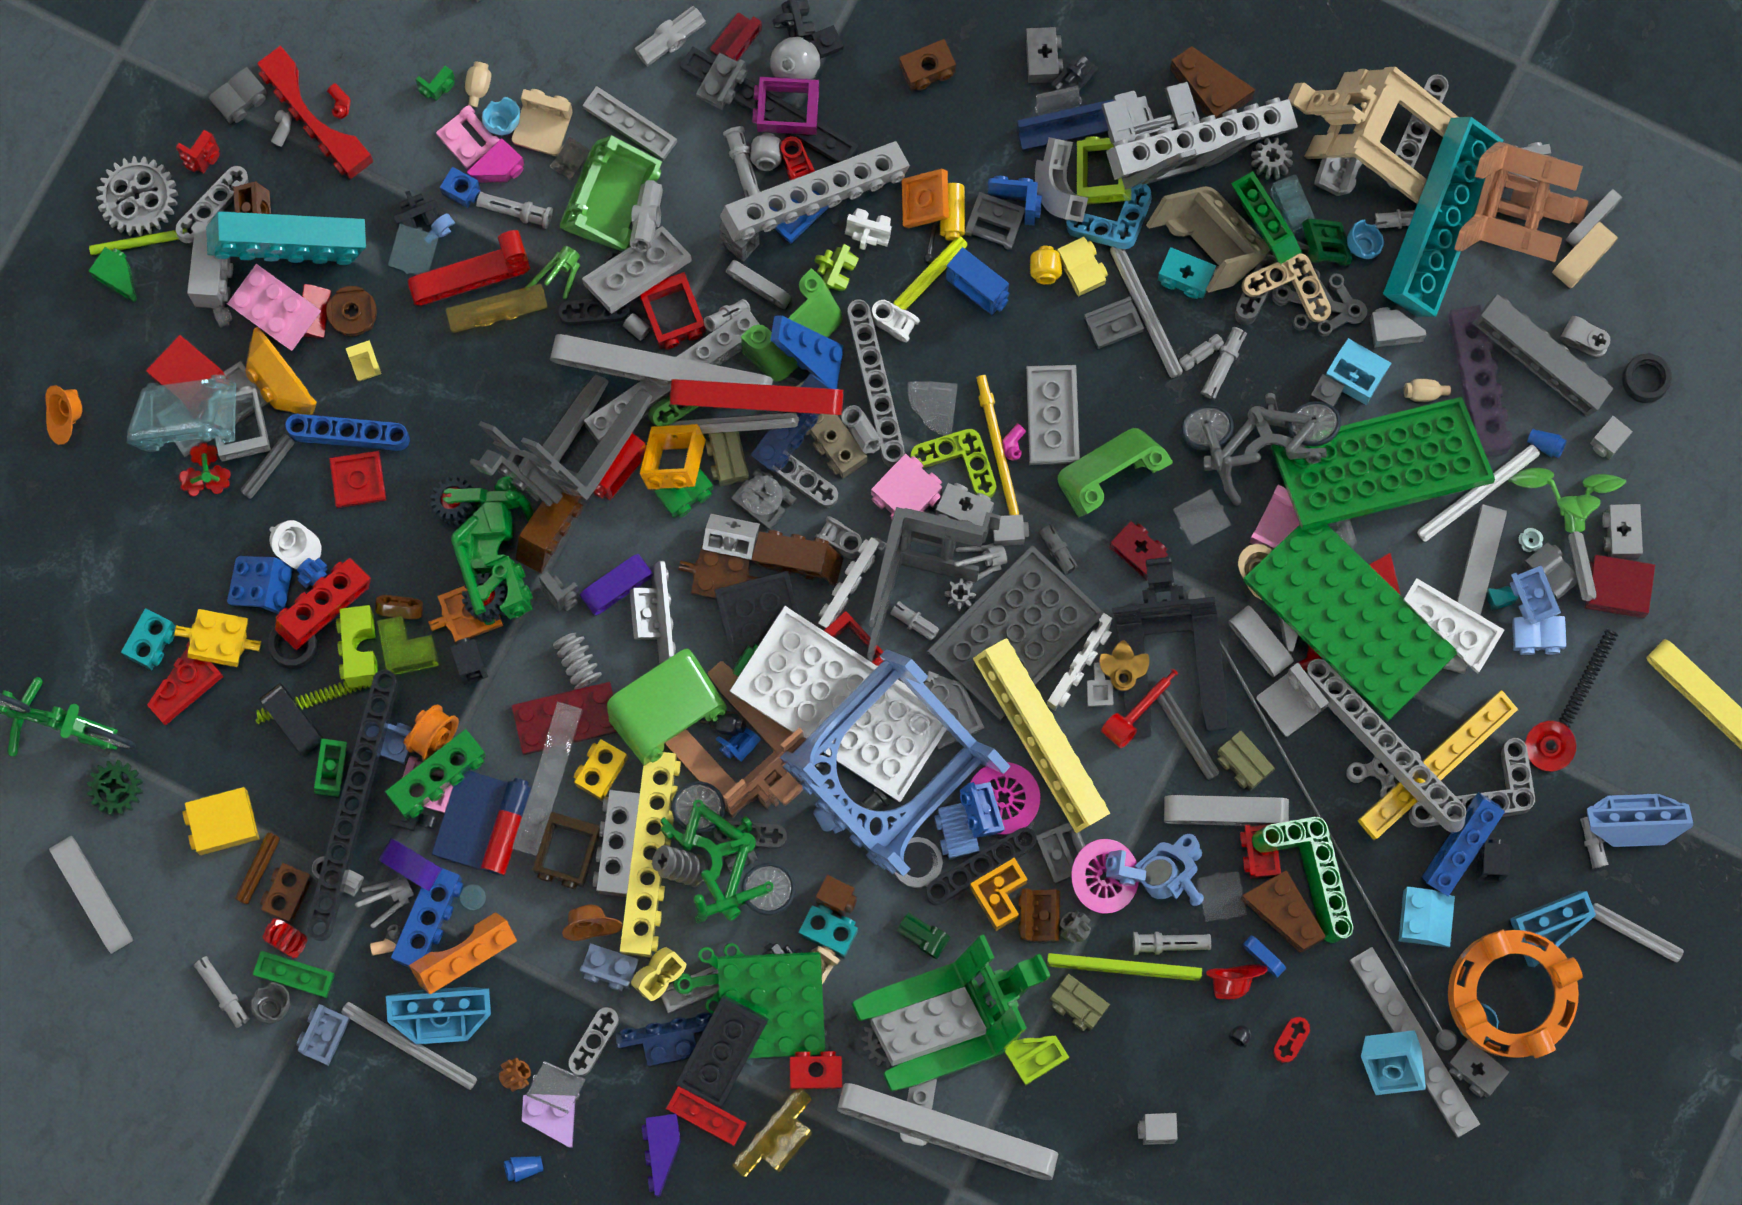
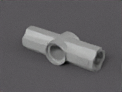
M692 6L673 21L667 20L662 23L651 37L635 48V52L648 67L668 51L672 53L679 49L686 42V38L703 27L706 21L699 10Z
M647 180L644 184H641L637 205H634L632 208L633 228L630 245L631 248L636 249L638 252H647L648 249L652 248L655 229L661 223L660 203L663 188L661 184L653 180Z

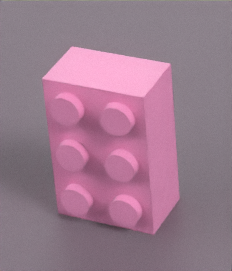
M257 264L227 303L291 351L321 312V310Z

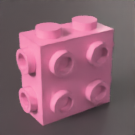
M904 454L871 489L872 501L880 509L885 507L892 513L890 515L892 520L896 507L924 512L929 506L933 508L942 497L940 495L942 493L941 480L933 473H926L922 469L923 464L916 457L912 456L910 458L907 454Z

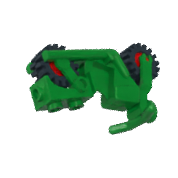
M453 476V480L450 477L445 478V484L442 481L438 482L441 487L439 489L434 487L433 491L436 495L431 494L430 497L433 501L430 502L433 511L441 520L449 525L453 523L460 525V520L463 521V524L452 534L451 542L466 584L464 587L467 589V592H462V596L465 598L462 599L465 609L474 618L484 622L486 625L494 624L495 620H499L498 614L500 613L512 619L521 617L526 612L533 610L530 602L533 597L529 587L524 584L523 578L525 573L521 564H516L509 556L498 555L497 553L498 547L503 540H511L513 538L512 515L509 509L521 506L526 520L529 522L534 514L530 501L511 483L513 479L510 476L500 478L494 486L495 491L473 488L469 482L463 478L459 479L458 476Z

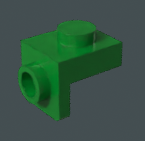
M447 66L443 67L430 84L420 76L415 79L418 86L417 90L424 97H432L436 101L444 92L448 93L455 83L454 73Z

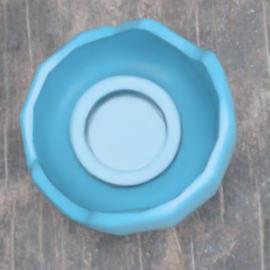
M503 97L499 102L491 101L482 112V123L492 134L507 135L518 127L520 107L516 101L508 97Z

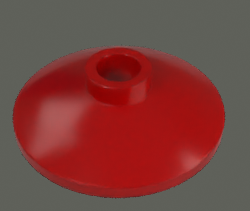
M1544 721L1535 725L1528 733L1525 742L1529 760L1537 768L1545 771H1557L1565 768L1573 760L1577 747L1573 732L1566 725L1558 721ZM1552 740L1556 743V747L1548 749L1546 743Z

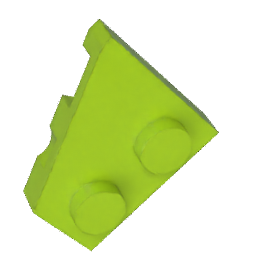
M1056 1036L1015 1040L1005 1051L1025 1086L1069 1059L1068 1054Z

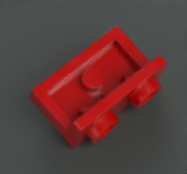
M203 130L191 149L181 143H178L176 146L180 154L179 157L184 161L183 165L193 172L198 170L203 174L210 164L213 165L217 161L220 154V149L213 134L206 130Z
M1245 825V832H1240L1242 847H1247L1248 857H1243L1245 873L1250 872V879L1281 874L1278 850L1259 852L1252 844L1253 834L1268 825ZM1266 835L1267 841L1270 842L1269 837Z

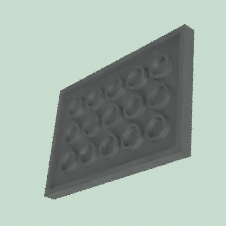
M1032 545L927 653L955 680L961 683L996 719L1001 721L1006 714L973 658L985 649L1007 638L1036 686L1099 622L1104 612Z

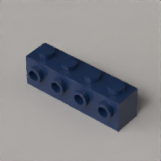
M811 374L801 385V387L832 389L818 377ZM795 412L799 417L798 426L769 429L751 456L772 471L778 472L783 469L794 449L796 450L802 444L804 435L815 426L820 414Z

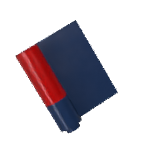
M468 771L463 775L465 778L452 789L432 855L492 874L505 876L532 788L528 786V781L514 778V781L505 782Z

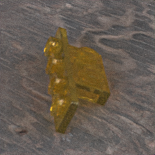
M541 284L450 307L446 309L451 331L454 333L477 326H488L504 319H515L519 315L547 308V302Z
M798 1088L788 1097L787 1102L771 1117L770 1122L765 1128L755 1135L753 1142L747 1149L738 1155L733 1167L743 1177H746L761 1159L780 1172L812 1134L805 1125L796 1119L812 1100L802 1088Z

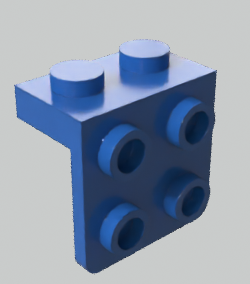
M994 176V178L988 179V195L999 199L1026 201L1025 225L1035 224V217L1040 218L1042 195H1037L1038 182H1033L1029 178L1008 180V177Z
M237 557L227 599L228 604L232 606L262 607L279 614L285 608L293 567L275 557Z

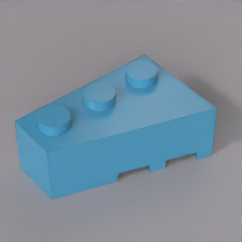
M1578 891L1512 917L1510 921L1514 930L1538 934L1559 947L1568 937L1572 936L1595 917L1596 913L1587 891ZM1523 937V939H1522V941H1521V942H1524V943H1529V944L1535 945V944H1533V943H1530V942L1525 941V938H1524V937ZM1540 944L1537 946L1545 951V948ZM1524 955L1529 967H1536L1539 964L1535 959Z

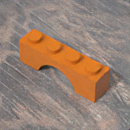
M495 912L475 924L472 934L459 945L441 952H430L410 964L409 967L419 986L427 993L432 994L517 942L507 920Z

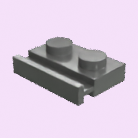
M1131 297L1084 314V319L1088 324L1097 349L1144 331Z

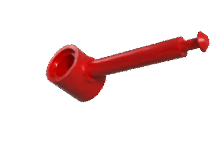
M1170 669L1172 672L1167 677H1163L1126 717L1121 716L1119 713L1112 715L1102 727L1101 732L1119 748L1125 747L1137 732V729L1132 724L1171 684L1170 680L1175 675L1178 676V672L1175 669Z

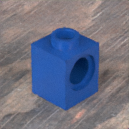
M454 167L451 168L440 186L442 195L466 208L470 206L471 202L475 203L477 201L478 195L481 192L478 180ZM460 185L468 186L467 191L463 193L457 192L456 189Z

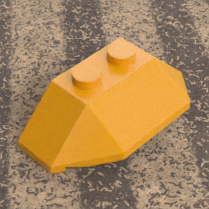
M254 328L245 368L249 381L257 385L262 398L266 402H270L274 409L304 415L313 414L317 402L308 393L305 386L260 328Z

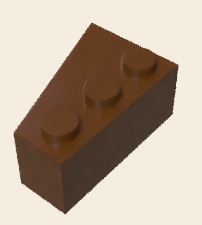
M1192 46L1172 59L1171 72L1180 83L1188 82L1193 100L1206 117L1215 115L1216 119L1223 117L1222 113L1234 109L1238 110L1254 97V88Z
M562 492L563 497L558 504L552 503L551 506H548L543 501L519 535L516 561L542 574L562 537H565L568 533L573 518H577L583 509L581 504L582 497L579 495L571 496Z
M769 530L768 533L759 532L751 560L761 568L777 572L788 570L789 575L791 573L806 575V579L812 581L814 577L824 578L829 582V585L836 586L844 558L829 545L827 540L815 538L814 541H810L798 534H792L791 537L783 536L781 532Z
M1287 871L1247 892L1240 899L1300 953L1320 943L1326 937Z

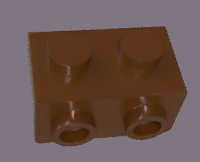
M1022 889V895L1019 898L1021 921L1018 925L1021 939L1028 942H1059L1060 890Z

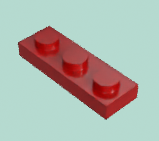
M679 1086L666 1108L671 1113L677 1114V1116L732 1146H735L747 1124Z

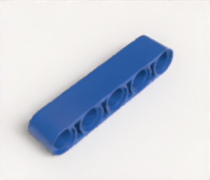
M293 414L287 419L285 424L290 437L297 442L394 451L405 449L410 442L406 428L399 423ZM298 423L304 424V429L301 432L295 433L292 431L294 425ZM324 425L329 427L326 434H317L319 427ZM353 428L354 432L351 436H342L344 429ZM371 430L379 432L375 439L366 438L367 433ZM394 433H403L404 436L400 441L395 442L391 440Z

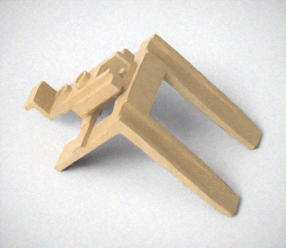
M1385 67L1384 70L1368 71L1367 69H1358L1356 72H1344L1336 90L1315 91L1306 83H1296L1288 97L1291 106H1295L1306 115H1321L1330 124L1327 135H1314L1304 156L1305 158L1354 157L1417 204L1427 179L1381 144V137L1398 103L1442 137H1444L1450 119L1458 117L1396 67ZM1361 103L1362 112L1353 104ZM1343 124H1356L1353 134H1338Z

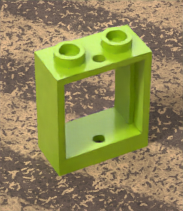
M1087 137L1085 140L1077 141V195L1087 197V204L1131 200V188L1125 190L1122 178L1118 179V184L1088 187V152L1113 148L1114 145L1113 143L1111 144L1110 138Z

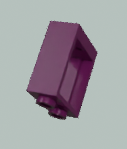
M760 77L759 85L754 87V100H758V109L753 108L752 120L753 123H757V132L816 135L819 80ZM766 91L808 93L807 122L764 121Z

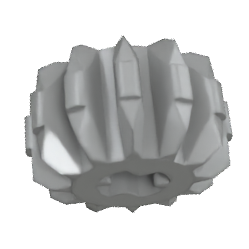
M1268 138L1264 140V145L1257 143V151H1252L1251 157L1255 159L1251 163L1252 167H1259L1256 174L1266 173V180H1269L1271 174H1273L1276 180L1279 179L1280 173L1286 175L1288 173L1287 167H1291L1293 163L1289 159L1292 157V151L1286 150L1288 144L1278 145V138H1275L1274 143H1271ZM1270 156L1275 157L1274 162L1269 161Z

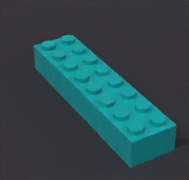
M1472 117L1450 119L1383 292L1384 296L1416 317L1437 316L1461 251L1455 250L1459 232L1475 215L1485 178L1475 177L1479 160L1491 146L1499 141H1504Z

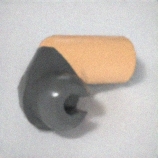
M393 924L388 927V933L384 941L370 943L373 956L394 951L403 931L399 925Z

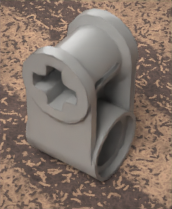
M1577 316L1570 317L1560 336V340L1567 346L1578 349L1595 358L1601 357L1606 353L1611 341L1609 334L1605 330ZM1597 340L1601 342L1599 346L1594 345Z
M827 516L825 519L826 524L814 538L827 540L835 551L846 558H858L861 555L858 550L862 545L860 535L833 517ZM853 540L858 543V546L853 550L845 548V544L848 541Z

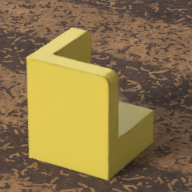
M370 341L346 348L358 381L381 374Z

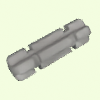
M1215 334L1209 339V342L1205 341L1190 351V355L1186 354L1180 358L1179 363L1181 367L1188 371L1194 367V363H1200L1213 354L1214 350H1219L1224 345L1222 338Z

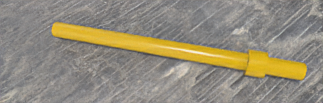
M986 375L976 377L980 391L978 398L980 406L984 408L1009 515H1020L993 407L995 404L993 393H990Z

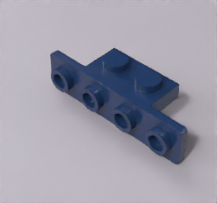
M704 1012L692 1018L685 1019L680 1017L668 1023H650L643 1028L623 1029L615 1034L617 1047L621 1048L643 1043L648 1066L690 1058L696 1047L694 1033L704 1031L713 1014Z

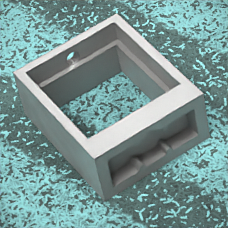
M250 386L241 387L235 393L219 392L213 394L212 398L207 399L218 455L221 461L271 451L260 398L256 388L251 389ZM253 401L260 437L225 445L217 409Z

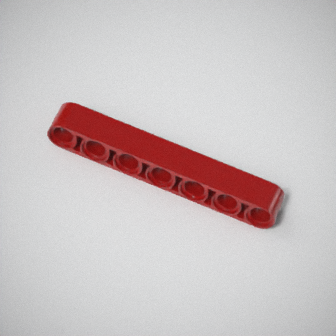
M671 379L670 404L842 415L843 390Z

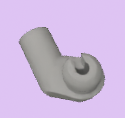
M279 110L274 119L280 124L271 142L282 147L290 132L292 116L289 112L286 113L283 110Z

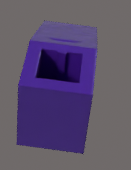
M677 1114L646 1118V1124L642 1125L643 1140H648L649 1150L645 1151L646 1166L652 1167V1176H648L649 1191H654L656 1197L661 1196L681 1142Z

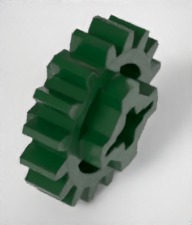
M120 760L116 761L115 766L110 761H107L106 768L100 765L97 766L98 774L91 772L90 775L94 778V781L87 782V785L92 788L91 791L87 792V795L95 797L91 803L93 806L100 804L98 809L100 812L103 813L108 809V814L113 816L115 810H117L120 815H124V808L132 811L131 803L140 802L136 795L143 794V790L138 788L139 785L143 784V781L138 778L135 779L139 772L136 769L130 772L132 766L129 763L122 767ZM109 773H111L108 778H106L105 780H102L106 775H108ZM123 773L129 777L131 785L124 783ZM117 783L121 788L115 789L113 793L109 788L115 787ZM99 791L106 793L107 803L102 800ZM128 796L123 802L120 803V800L122 798Z

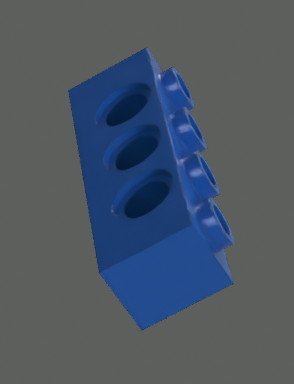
M1478 792L1466 809L1464 827L1458 832L1450 833L1422 875L1426 883L1449 896L1505 811L1498 804Z
M442 868L430 891L421 887L391 956L394 962L409 967L410 964L430 953L434 944H439L443 935V930H441L444 920L448 921L453 912L452 901L454 897H459L464 884L461 883L462 878L460 875ZM444 890L446 892L444 900L440 902L434 901V892ZM427 913H433L436 916L435 922L431 925H424L422 922L424 915ZM419 936L424 937L425 945L420 949L413 948V940Z

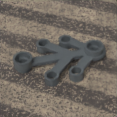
M1314 268V271L1319 279L1320 272L1316 268ZM1333 274L1328 284L1331 289L1336 290L1343 303L1333 301L1319 279L1331 306V311L1340 313V315L1330 321L1324 320L1319 323L1317 331L1321 336H1329L1332 330L1346 322L1358 324L1366 318V305L1358 299H1352L1343 285L1344 278L1342 275ZM1337 278L1340 280L1341 284L1334 285L1332 283V280ZM1306 281L1308 284H1311L1315 291V285L1310 281ZM1284 284L1273 289L1272 300L1275 304L1284 306L1290 301L1302 304L1298 293L1292 291L1288 285ZM1285 290L1287 295L1285 297L1279 296L1278 291ZM1318 295V297L1308 300V303L1310 304L1314 301L1316 309L1313 312L1315 315L1319 314L1322 317V312L1325 309L1324 307H1318L1316 300L1320 299ZM1356 307L1359 309V313L1352 314L1350 309ZM1298 314L1294 318L1293 326L1295 329L1302 331L1307 328L1308 324L1314 321L1310 320L1307 314ZM1298 319H1303L1306 324L1300 326L1297 324L1296 321ZM1328 325L1330 330L1324 332L1321 330V326Z

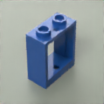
M963 247L947 264L946 280L989 314L993 315L996 310L999 312L1003 310L1009 301L1007 299L1009 296V283Z

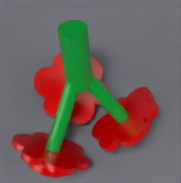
M201 443L199 446H193L190 449L191 461L203 467L202 472L195 471L194 468L189 467L186 471H182L179 474L181 489L187 491L190 496H196L200 490L204 489L202 481L206 482V488L211 489L215 494H220L224 488L229 487L230 482L228 479L231 473L228 469H222L221 466L216 465L213 470H208V465L217 460L216 454L218 450L216 446H208L207 443Z

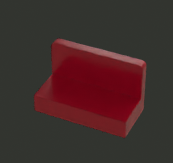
M737 13L710 48L711 52L716 56L721 53L738 62L762 31V22L754 16L750 20L741 13Z

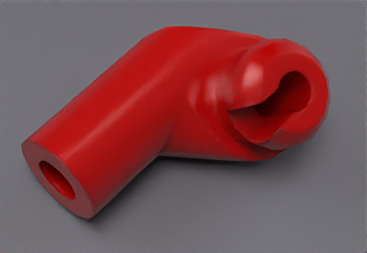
M334 83L327 90L335 100L332 114L335 118L343 119L349 114L351 100Z

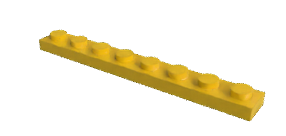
M1502 690L1497 692L1422 762L1441 781L1518 710L1517 707ZM1421 778L1414 779V781L1417 783L1425 782V780ZM1399 782L1357 821L1370 837L1375 840L1416 804L1418 800Z

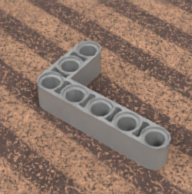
M1512 738L1501 749L1506 790L1481 793L1490 800L1499 799L1502 802V809L1505 811L1502 817L1524 814L1535 803L1526 744L1519 738ZM1508 747H1517L1520 755L1518 757L1511 756L1508 753ZM1512 771H1520L1524 776V780L1522 782L1515 781L1512 777ZM1476 794L1456 797L1466 808V803L1472 802ZM1522 795L1526 797L1528 805L1525 807L1519 806L1516 802V796ZM1440 798V799H1432V800H1434V801H1441L1442 798ZM1419 802L1411 808L1409 820L1414 826L1429 827L1440 825ZM1419 808L1424 809L1428 814V818L1426 820L1418 819L1415 810ZM1453 814L1452 816H1450L1451 819H1458V818H1460V817H1459L1458 815H1456V814Z

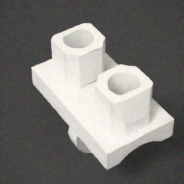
M859 208L855 210L853 215L849 214L845 234L852 236L854 240L861 241L860 249L865 250L867 243L875 246L876 244L888 246L892 228L889 217L881 215L878 216L876 222L868 220L869 213Z

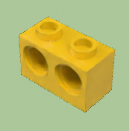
M600 739L598 744L593 743L587 753L589 759L584 766L581 764L574 774L576 780L574 783L576 787L603 801L604 796H606L628 760V756L626 753ZM606 752L612 754L613 758L608 764L599 762L601 754ZM591 774H596L600 777L599 782L593 786L588 785L586 778Z

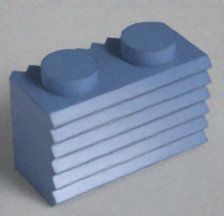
M962 803L938 808L939 815H935L934 818L937 831H943L944 839L940 840L943 855L948 854L949 860L978 854L977 838H974L972 831L968 827V816Z

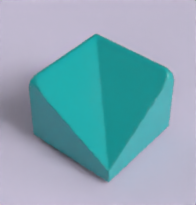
M1509 586L1499 589L1489 588L1486 592V598L1493 611L1512 605L1518 599V596L1515 597Z

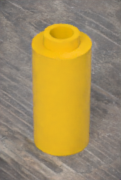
M948 183L949 218L940 220V235L949 241L965 235L964 185L959 183Z

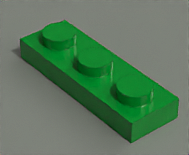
M265 951L260 952L253 975L323 998L328 997L335 976L332 972Z

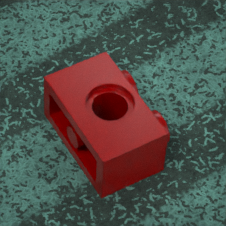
M835 1051L820 1052L821 1056L810 1057V1052H795V1057L789 1058L790 1089L842 1088V1056H836ZM812 1063H818L822 1066L823 1074L820 1077H812L809 1074L808 1068Z

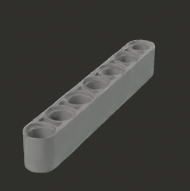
M854 300L848 306V322L874 428L883 441L880 445L882 460L886 466L892 468L904 456V445L869 305L863 300ZM857 309H861L865 312V315L861 318H856L852 313ZM866 332L871 335L868 341L858 339V335ZM873 356L877 361L872 365H868L864 362V358ZM878 379L883 384L879 388H873L869 383L871 380ZM883 402L888 405V409L880 412L875 406ZM885 426H890L894 429V432L891 435H884L881 429ZM895 449L899 451L900 456L896 459H891L887 456V452Z
M1484 504L1480 508L1456 602L1480 616L1507 514L1506 510ZM1456 655L1443 669L1465 674L1468 664Z

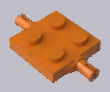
M464 586L437 596L442 607V617L428 621L432 631L447 626L452 632L455 642L464 638L470 639L503 626L501 618L497 621L495 620L494 624L486 625L484 622L474 618L465 609V605L462 602V599L465 598L462 596V592H467V589Z

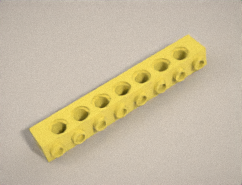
M663 752L659 760L653 763L649 762L643 766L620 953L624 955L652 958V951L657 952L659 937L654 935L655 927H660L662 911H658V903L664 900L665 886H661L662 878L659 876L658 871L653 869L652 860H647L644 857V853L649 848L657 850L663 845L671 846V839L668 840L661 831L656 835H651L647 832V829L653 823H657L662 827L661 819L664 817L673 826L674 818L672 811H670L671 801L678 791V786H673L674 777L680 775L681 761H677L675 753ZM657 774H665L668 777L667 782L663 785L654 783V777ZM656 798H660L665 802L660 810H654L650 807L651 802ZM651 873L655 876V880L651 885L641 883V878L644 874ZM643 898L652 901L651 907L645 911L638 908V902ZM641 923L649 927L648 932L643 936H639L634 932L635 927Z

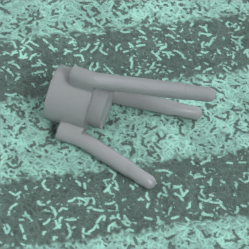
M994 543L981 547L968 546L955 549L956 552L984 551L981 556L954 563L955 567L984 561L986 566L991 565L990 568L978 574V580L992 572L1001 570V565L1007 563V555L1002 544L994 546ZM967 580L963 584L968 585L975 582Z
M406 877L400 880L396 878L361 889L362 892H368L388 887V890L355 903L356 907L369 904L389 895L392 896L393 901L399 900L398 903L371 924L372 928L382 923L400 907L410 903L408 898L413 896V892Z

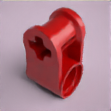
M793 136L785 138L781 143V153L789 180L791 181L815 172L800 139ZM789 146H795L799 151L794 155L786 153L785 149Z

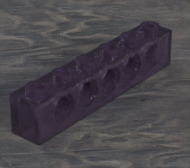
M1477 305L1451 310L1448 320L1467 410L1486 457L1507 454L1511 448L1510 446L1513 445L1511 431L1506 429L1505 422L1508 421L1506 407L1501 405L1500 398L1503 397L1502 386L1496 382L1495 374L1498 373L1496 360L1491 358L1490 351L1493 350L1492 339L1473 324L1481 312V306ZM1474 330L1477 333V338H1469L1465 331ZM1470 354H1479L1482 357V361H1473ZM1475 378H1485L1487 381V385H1478L1476 383ZM1483 400L1489 401L1492 404V409H1484L1480 402ZM1485 425H1494L1497 428V433H1489Z

